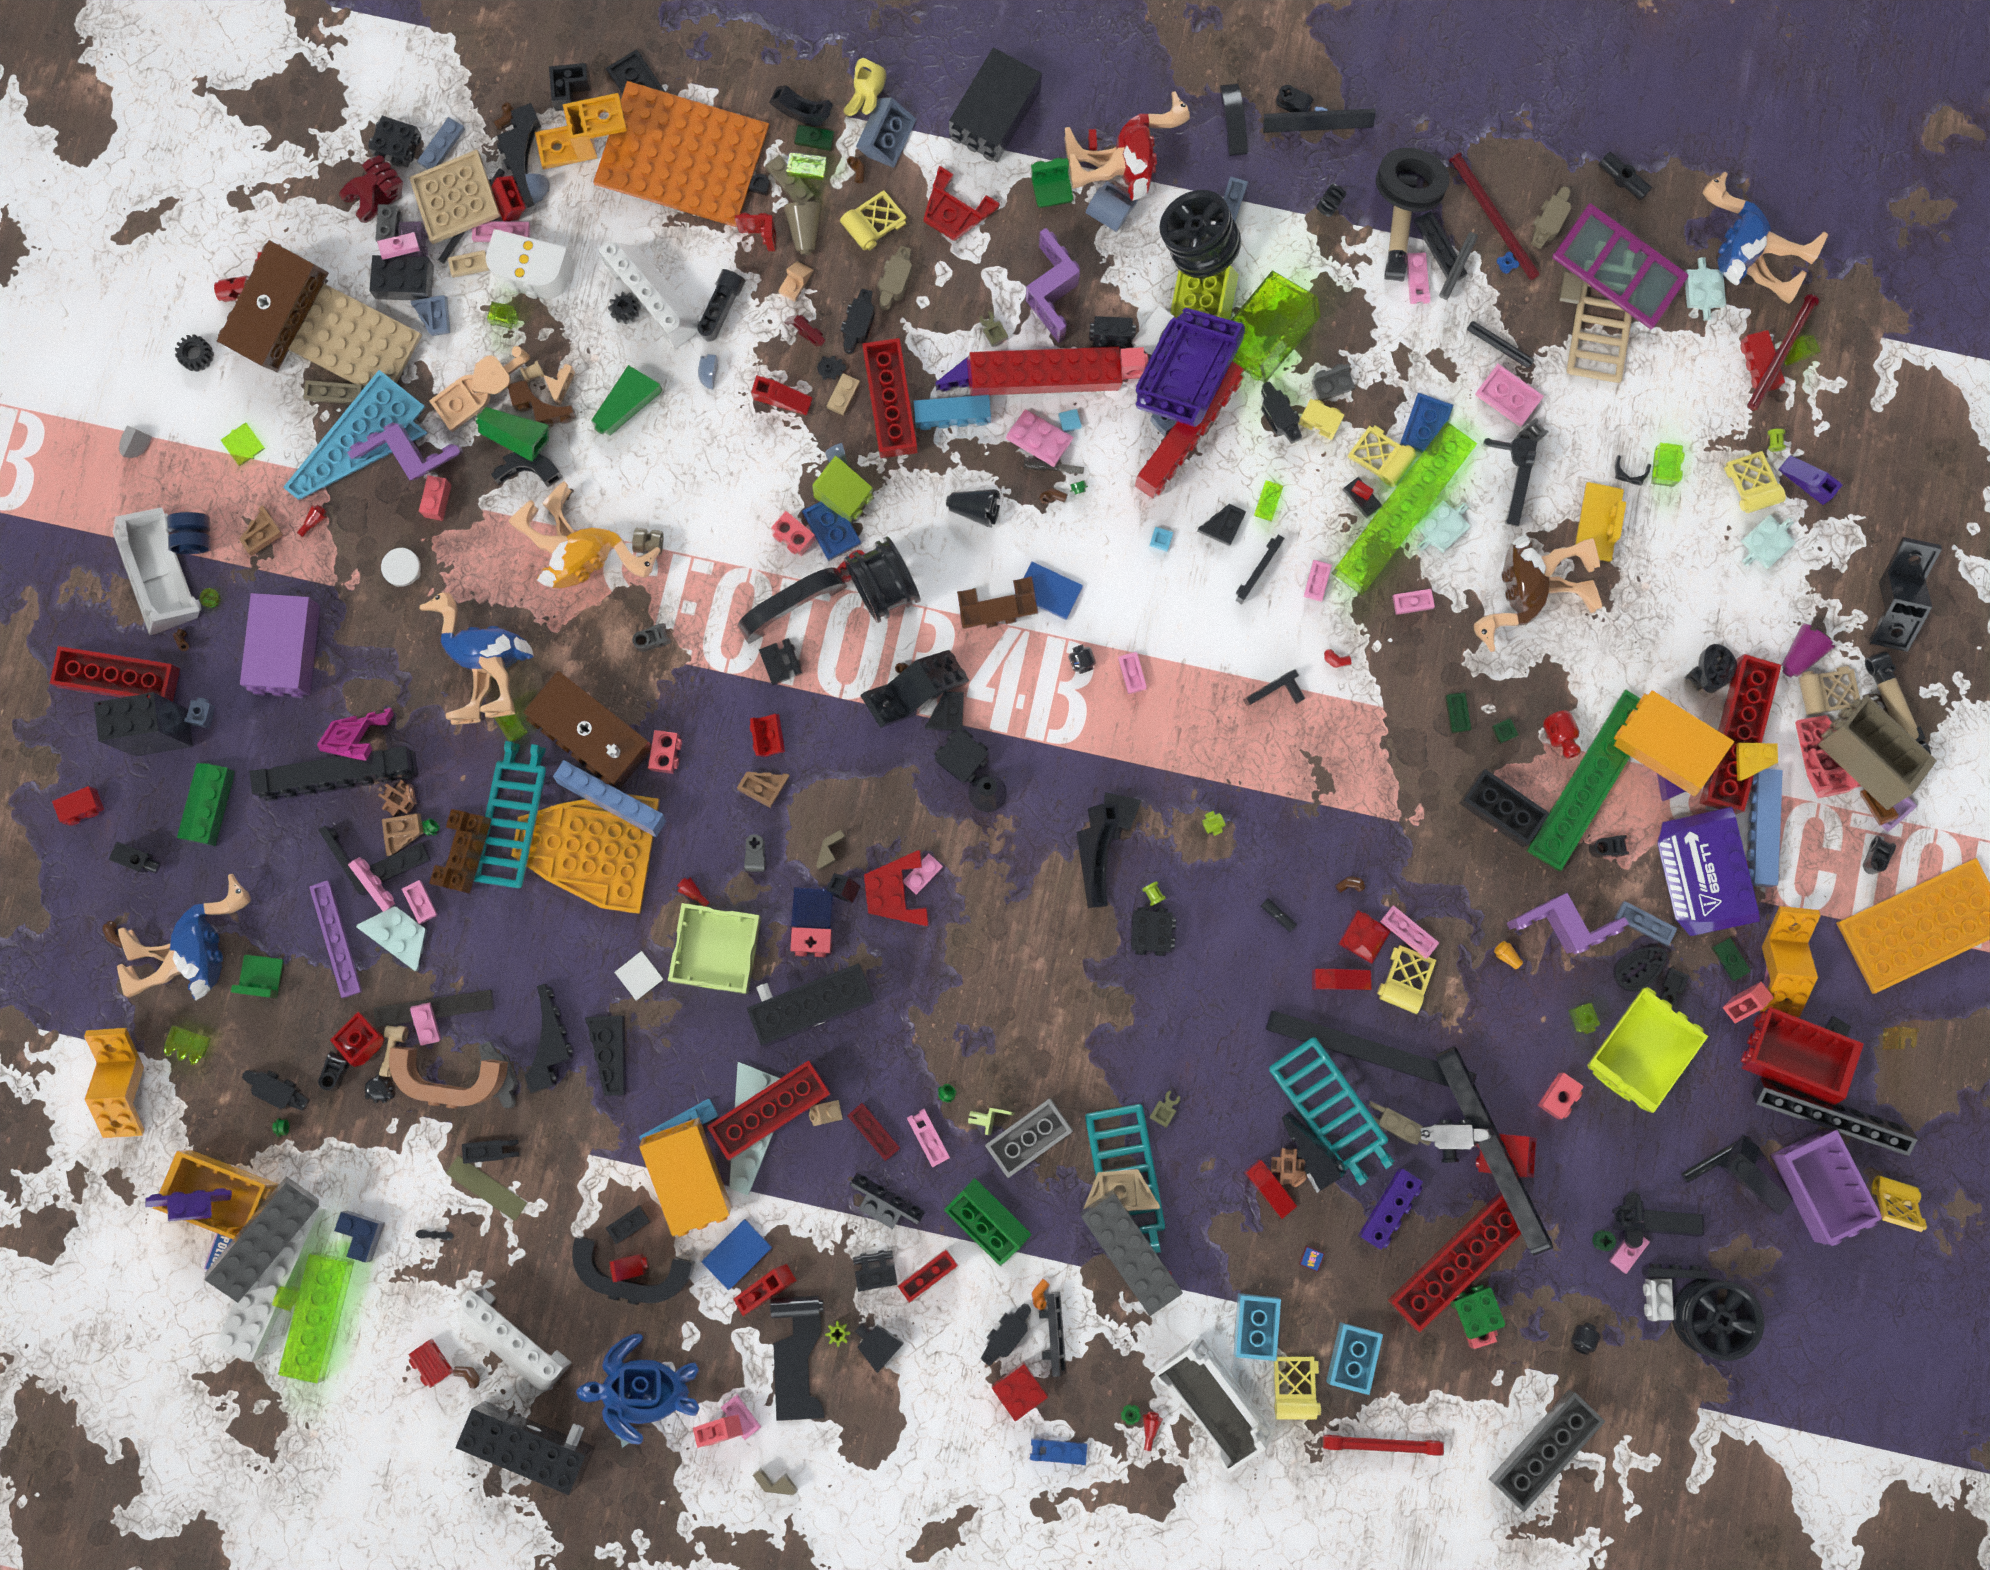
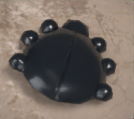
M822 356L817 370L823 380L827 378L835 380L837 375L842 376V371H845L847 368L845 364H841L842 359L835 360V356H831V358Z
M376 1075L365 1084V1099L370 1098L374 1103H378L379 1100L382 1103H386L387 1099L391 1100L394 1098V1093L392 1092L394 1086L388 1085L389 1079L383 1080L380 1075Z

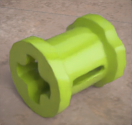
M1784 429L1768 431V436H1770L1768 451L1780 452L1786 450L1783 436L1785 434Z
M1157 881L1142 889L1143 892H1146L1151 906L1166 899L1159 890Z

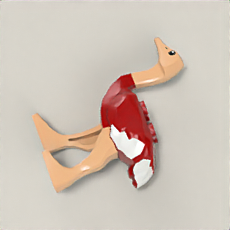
M1176 91L1171 93L1172 108L1169 112L1165 114H1138L1121 129L1117 137L1116 147L1113 149L1102 151L1085 150L1077 143L1070 127L1065 128V147L1072 188L1083 187L1094 181L1110 180L1116 175H1121L1128 186V194H1130L1132 201L1141 199L1147 194L1150 189L1152 175L1156 173L1155 165H1157L1156 153H1153V147L1155 146L1154 136H1150L1149 128H1174L1190 119L1188 107L1179 99ZM1079 162L1091 163L1098 167V169L1086 171Z

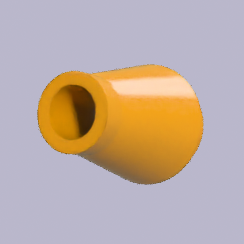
M1503 941L1494 949L1496 957L1514 969H1518L1523 964V960L1520 959L1510 943Z

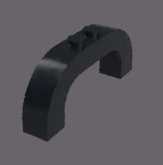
M837 568L822 569L802 578L755 606L738 622V628L746 642L751 644L765 635L764 629L777 619L819 595L829 593L830 596H833L845 589L847 585Z
M581 1236L575 1237L572 1260L580 1280L590 1289L608 1295V1299L619 1301L620 1298L628 1299L627 1303L639 1305V1302L659 1303L675 1296L688 1283L695 1261L677 1257L673 1258L668 1277L658 1285H648L629 1280L613 1282L612 1277L602 1273L596 1265L595 1252L598 1240Z

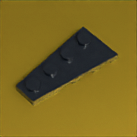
M625 1016L584 1017L586 1024H588L589 1037L595 1052V1061L598 1063V1073L604 1096L626 1095Z

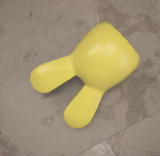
M865 58L857 61L854 77L855 94L844 108L845 115L852 116L856 114L863 105L864 100L865 104L862 112L865 115L875 109L877 96L882 92L886 81V71L883 67Z

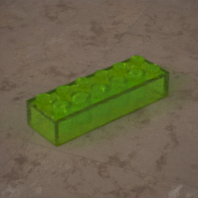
M319 1252L309 1253L278 1375L316 1384L325 1380L355 1260Z

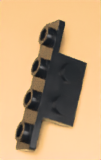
M856 1173L850 1182V1186L866 1194L858 1210L891 1229L895 1227L901 1215L919 1224L925 1214L918 1206L886 1190L885 1187L874 1183L864 1175Z

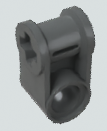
M1535 418L1514 439L1524 438L1539 442L1549 431L1545 430L1538 423V419Z
M657 624L636 632L632 638L635 648L640 652H646L670 644L671 639L668 638L665 630L666 624ZM640 638L647 639L644 645L637 644Z
M753 834L746 839L745 872H765L766 870L765 841L759 835ZM755 839L760 842L756 849L751 845V842H754Z

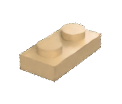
M485 250L448 258L453 278L489 271L486 264Z
M843 373L827 404V409L844 416L860 385V381Z

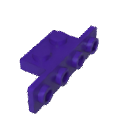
M225 1188L215 1189L214 1192L197 1190L191 1194L174 1192L168 1196L152 1194L145 1198V1207L167 1206L168 1222L211 1218V1202L231 1200L232 1190Z

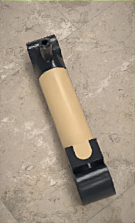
M1397 174V178L1403 184L1416 188L1417 175ZM1393 205L1384 279L1403 282L1407 268L1406 257L1412 211H1406Z
M1881 652L1866 658V670L1873 676L1890 717L1931 754L1929 745L1923 741L1926 738L1921 726H1916L1895 677L1894 671L1896 666L1893 664L1890 655L1887 652Z

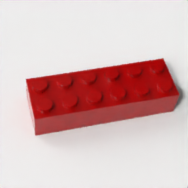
M900 338L863 343L880 459L918 453Z
M58 646L49 684L62 689L119 698L154 692L173 702L180 668L168 663Z
M808 1060L708 1125L707 1128L729 1161L831 1095L811 1061Z

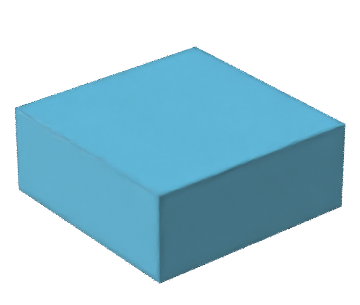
M1077 409L1058 413L1062 431L1070 432L1081 429L1082 426Z
M1155 527L1149 546L1167 552L1173 532Z

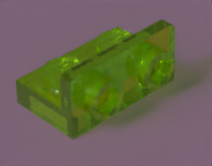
M789 153L786 169L787 176L824 180V175L827 171V157Z

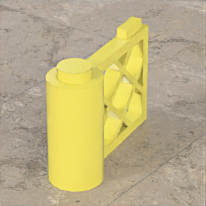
M883 190L855 210L852 209L846 212L841 217L840 223L863 250H872L877 245L876 241L894 228L899 230L906 225L907 217ZM884 198L888 203L887 208L876 206L877 201ZM865 209L874 210L873 218L864 216L862 211ZM875 211L887 212L886 219L875 218ZM888 213H896L900 218L896 221L888 220ZM874 222L885 224V228L878 233L873 227Z
M1374 425L1372 428L1369 426L1348 454V458L1380 477L1385 484L1395 487L1417 457L1416 451L1409 445L1401 446L1383 434L1384 431ZM1370 433L1375 435L1378 442L1367 444V436ZM1389 444L1394 447L1391 453L1383 454V445ZM1379 446L1380 455L1370 456L1368 448ZM1366 449L1367 457L1359 458L1354 454L1357 450ZM1371 460H1382V466L1379 470L1371 465Z
M1763 451L1726 463L1727 467L1724 470L1728 478L1732 477L1740 494L1741 500L1739 505L1742 511L1749 514L1785 501V491L1777 483ZM1759 458L1762 463L1761 468L1751 465V461ZM1739 464L1746 468L1743 474L1736 472L1733 466ZM1748 469L1758 472L1756 479L1745 476ZM1760 474L1767 476L1770 483L1764 484L1758 481ZM1745 480L1752 483V488L1744 491L1741 484L1742 481Z
M1399 945L1398 949H1393L1390 957L1393 960L1385 984L1381 983L1377 994L1380 995V1000L1417 1014L1423 1003L1424 994L1436 960L1430 957L1425 959L1418 952ZM1401 952L1409 954L1412 962L1403 965L1400 960ZM1421 960L1430 963L1428 970L1422 973L1417 964ZM1413 964L1418 974L1409 978L1404 967ZM1401 969L1405 980L1399 982L1392 979L1394 972ZM1420 977L1422 982L1421 990L1414 988L1410 980Z
M1277 1357V1360L1274 1361V1410L1276 1420H1316L1317 1415H1321V1405L1316 1401L1315 1374H1319L1318 1361H1314V1357ZM1278 1361H1286L1292 1367L1285 1376L1279 1371ZM1290 1361L1298 1362L1295 1365H1293ZM1301 1361H1310V1370L1304 1376L1296 1367ZM1293 1370L1302 1377L1296 1386L1287 1379ZM1284 1380L1293 1388L1288 1394L1279 1393V1385ZM1304 1380L1311 1386V1394H1302L1297 1389Z

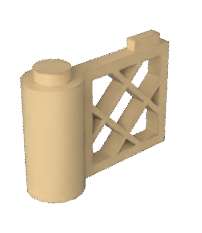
M1849 666L1836 668V672L1814 674V671L1803 672L1802 676L1798 679L1806 714L1815 715L1842 710L1845 707L1849 709L1851 704L1844 700L1847 693L1853 696L1854 701L1857 698L1860 699L1854 669L1849 670ZM1848 674V686L1839 681L1843 675ZM1828 677L1834 682L1830 689L1824 685L1823 678ZM1836 685L1844 689L1841 697L1833 692ZM1830 695L1838 700L1833 707H1829L1828 698Z

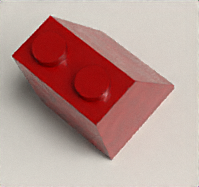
M1499 1134L1520 1177L1534 1178L1537 1138ZM1480 1149V1156L1476 1158V1168H1479L1478 1172L1492 1173Z

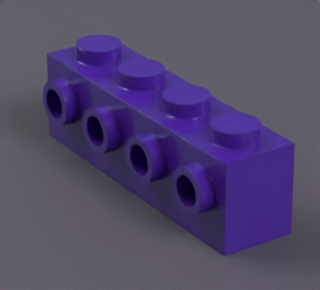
M1398 1168L1358 1236L1377 1249L1382 1250L1383 1247L1386 1248L1392 1239L1390 1237L1393 1230L1397 1231L1402 1223L1400 1220L1404 1213L1407 1214L1411 1209V1200L1414 1196L1417 1197L1420 1194L1423 1181L1406 1170Z

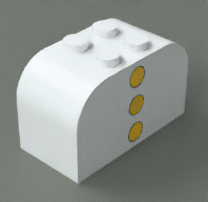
M497 229L493 231L486 253V264L501 287L508 289L509 292L519 294V292L526 294V296L533 299L537 297L553 299L561 295L566 288L574 263L567 247Z

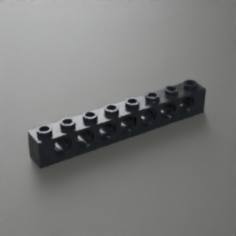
M1762 1077L1759 1078L1752 1092L1757 1105L1831 1130H1838L1842 1134L1910 1156L1918 1140L1913 1129L1839 1103L1835 1105L1829 1104Z

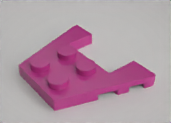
M392 708L384 709L385 713L381 714L370 712L366 717L357 719V716L332 721L317 744L319 750L354 759L367 760L373 750L371 744L358 743L370 725H388L394 715Z

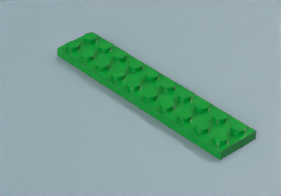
M1626 689L1620 695L1550 810L1549 816L1526 850L1559 872L1568 861L1630 758L1628 754L1614 746L1617 741L1614 737L1622 725L1627 726L1625 721L1633 709L1638 710L1636 706L1641 699Z

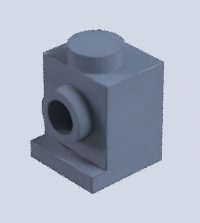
M1153 413L1150 419L1164 438L1177 422L1169 418L1163 420L1161 416Z
M197 698V701L191 700L187 718H185L184 722L194 726L210 728L215 706L210 704L208 699Z

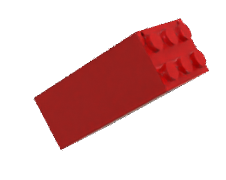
M1772 1007L1761 1011L1760 1015H1756L1753 1021V1026H1755L1754 1032L1749 1034L1746 1042L1749 1044L1748 1049L1743 1052L1740 1062H1743L1741 1069L1832 1105L1846 1099L1864 1043Z

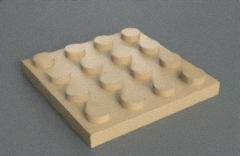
M477 149L409 177L429 240L432 244L501 217L480 152Z

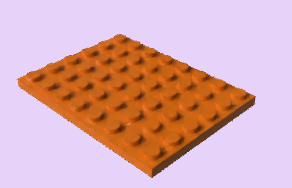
M627 81L621 98L627 131L608 136L593 181L594 185L737 227L735 215H740L749 191L750 181L754 176L768 133L769 123Z

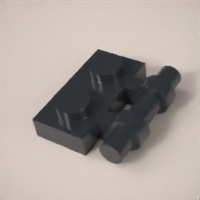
M789 638L782 640L784 645L782 649L778 648L777 643L759 649L772 686L790 680L789 671L793 670L795 676L803 674L800 668L802 666L801 662L797 660L794 652L796 649L794 644H791ZM784 655H788L790 663L785 665L782 658Z
M879 1250L878 1253L868 1255L867 1253H862L860 1256L853 1257L854 1265L862 1264V1270L855 1271L858 1292L898 1285L895 1264L886 1265V1259L893 1258L892 1250ZM869 1262H880V1267L869 1269Z

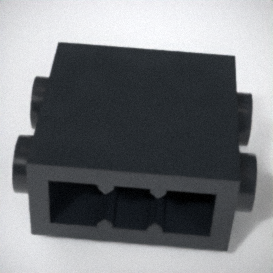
M382 115L380 121L375 125V133L373 138L369 140L368 149L373 157L381 155L384 160L389 161L396 167L404 166L408 168L410 162L414 160L416 147L421 143V133L416 126Z
M1095 316L1094 323H1090L1089 341H1093L1092 347L1095 348L1119 347V351L1130 348V344L1136 335V325H1132L1133 318Z
M958 729L957 732L952 731L946 740L948 742L944 747L940 746L934 753L936 757L934 759L936 763L965 785L967 782L971 783L976 778L977 774L975 772L979 767L983 769L989 762V752H987L988 748L983 743H976L972 739L973 736L967 730L961 731Z
M1137 907V910H1133L1130 951H1135V955H1147V952H1154V956H1166V953H1170L1171 949L1175 948V937H1172V929L1176 927V918L1173 917V913L1163 908H1157L1156 912L1149 911V908Z

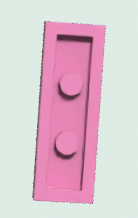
M489 221L472 228L473 242H490L494 229L530 238L529 222Z
M359 857L348 864L383 912L395 905L391 893L385 891L381 880L376 875H373L369 864L364 859Z
M1394 905L1380 921L1425 959L1431 955L1439 944L1437 940Z

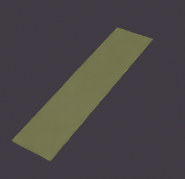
M457 1156L446 1172L449 1177L514 1221H516L527 1205L526 1201L472 1164H463V1158Z

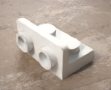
M1645 1279L1646 1284L1643 1285V1293L1646 1296L1647 1302L1644 1305V1313L1647 1316V1320H1674L1672 1279Z

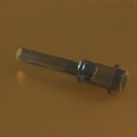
M1030 456L1024 457L1023 468L1027 469V471L1033 469L1046 472V469L1076 474L1084 473V467L1057 463L1053 467L1041 459L1030 458Z

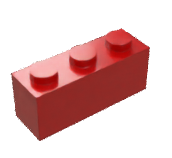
M1768 330L1747 335L1740 342V349L1745 355L1746 368L1750 371L1754 389L1757 388L1776 354ZM1781 368L1768 391L1779 389L1785 383Z
M946 1248L898 1284L897 1287L910 1303L955 1269L958 1263Z

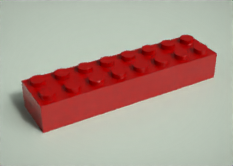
M1119 347L969 352L967 358L970 396L1118 391L1122 385Z
M1232 361L1200 424L1194 427L1176 422L1137 475L1136 488L1154 499L1156 494L1158 496L1161 495L1167 480L1171 481L1175 476L1178 465L1182 466L1186 461L1189 450L1193 451L1197 446L1200 435L1203 437L1206 434L1211 421L1214 422L1218 418L1222 406L1225 408L1233 392L1236 393L1240 388L1241 382L1244 379L1242 376L1244 369Z
M1746 654L1736 659L1737 668L1730 682L1718 728L1720 733L1732 739L1734 743L1705 783L1699 804L1716 809L1733 807L1736 815L1745 812L1754 776L1752 775L1742 781H1737L1736 744L1762 743L1782 666Z
M1501 1191L1388 1299L1389 1303L1414 1330L1421 1332L1521 1235Z

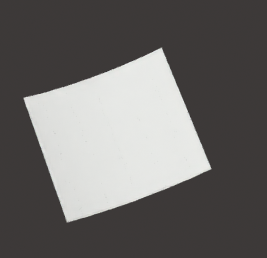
M642 951L614 972L636 1001L663 980Z

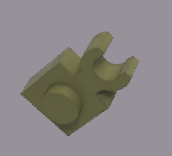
M989 311L988 316L990 319L986 321L980 316V323L986 327L983 329V333L990 345L994 347L1007 340L1009 336L1000 321L994 323V315Z
M1170 1090L1165 1094V1102L1158 1101L1149 1116L1150 1119L1167 1128L1176 1113L1172 1106L1180 1101V1096H1177L1175 1101L1169 1099Z

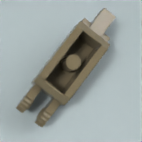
M1561 187L1556 196L1552 195L1550 200H1545L1540 209L1543 211L1542 215H1537L1532 224L1535 228L1532 232L1534 235L1531 245L1541 249L1546 241L1554 240L1571 210V205L1567 202L1571 193L1568 187Z
M900 246L896 255H892L890 261L887 260L885 263V275L880 277L877 286L881 295L879 300L880 308L883 311L890 310L894 300L900 301L903 299L913 273L910 262V248Z
M1370 1101L1369 1106L1381 1112L1379 1118L1373 1116L1381 1129L1410 1144L1418 1145L1421 1142L1427 1146L1430 1145L1431 1141L1421 1140V1128L1423 1126L1387 1107H1381Z

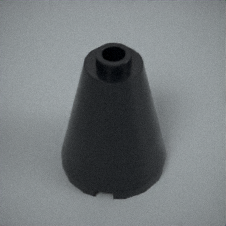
M996 489L952 492L950 496H947L946 507L955 514L992 528V524L995 525L1000 510V505H997L1000 493Z
M993 774L977 776L970 783L968 789V797L971 804L976 809L984 812L996 811L1003 805L1007 795L1004 782Z

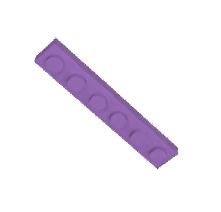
M327 880L309 886L341 998L361 993L362 988L331 882Z

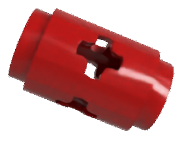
M249 276L220 279L218 282H215L214 291L217 299L223 302L236 301Z

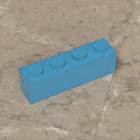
M989 395L914 401L916 428L921 430H929L931 427L945 429L952 425H957L958 427H966L969 424L983 426L991 423Z

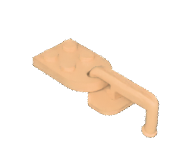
M514 346L512 348V355L516 358L504 367L495 356L489 355L475 364L473 375L460 377L429 400L451 432H454L482 411L489 403L490 394H499L509 386V375L530 359V355L519 346Z

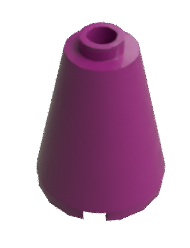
M1806 623L1801 625L1782 663V672L1790 678L1792 676L1798 677L1835 648V645H1832V640L1818 629L1816 631L1810 630L1812 626Z

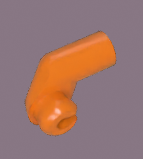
M1043 1278L1031 1293L1033 1305L1039 1310H1043L1047 1306L1044 1292L1050 1286Z

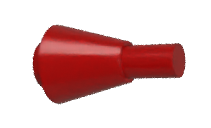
M318 504L316 506L311 505L304 524L297 533L304 537L310 528H313L327 518L325 514L327 511Z
M684 877L677 885L679 887L678 892L696 900L703 907L710 903L701 895L691 877L689 879Z
M1148 1412L1143 1415L1146 1437L1144 1450L1152 1451L1153 1440L1163 1421L1156 1412Z

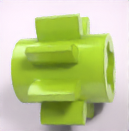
M1214 811L1205 814L1206 819L1202 820V824L1207 834L1212 832L1216 836L1222 833V827L1226 825L1221 814L1215 815Z
M838 1320L834 1327L829 1324L828 1327L831 1332L825 1334V1336H830L831 1338L829 1344L834 1341L837 1342V1347H839L841 1341L844 1343L848 1342L845 1336L850 1335L851 1332L845 1329L847 1323L841 1326ZM836 1329H839L840 1332H843V1335L840 1336V1339H837V1336L833 1335Z

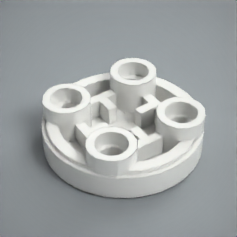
M396 548L389 551L383 558L381 571L389 583L402 587L410 585L416 579H419L421 576V563L416 554L411 550Z

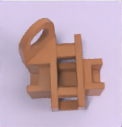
M402 780L396 788L386 784L385 787L387 789L385 792L378 795L386 800L381 809L387 810L392 816H397L400 811L409 814L414 805L417 804L413 785L405 784Z
M1282 1148L1280 1157H1272L1271 1172H1279L1280 1184L1286 1183L1292 1184L1293 1187H1298L1308 1178L1304 1171V1159H1296L1297 1149L1286 1150Z

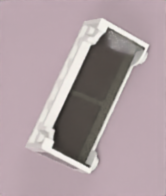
M1202 1334L1194 1338L1156 1370L1154 1374L1158 1382L1166 1387L1172 1386L1220 1450L1219 1462L1229 1473L1267 1449L1276 1432Z

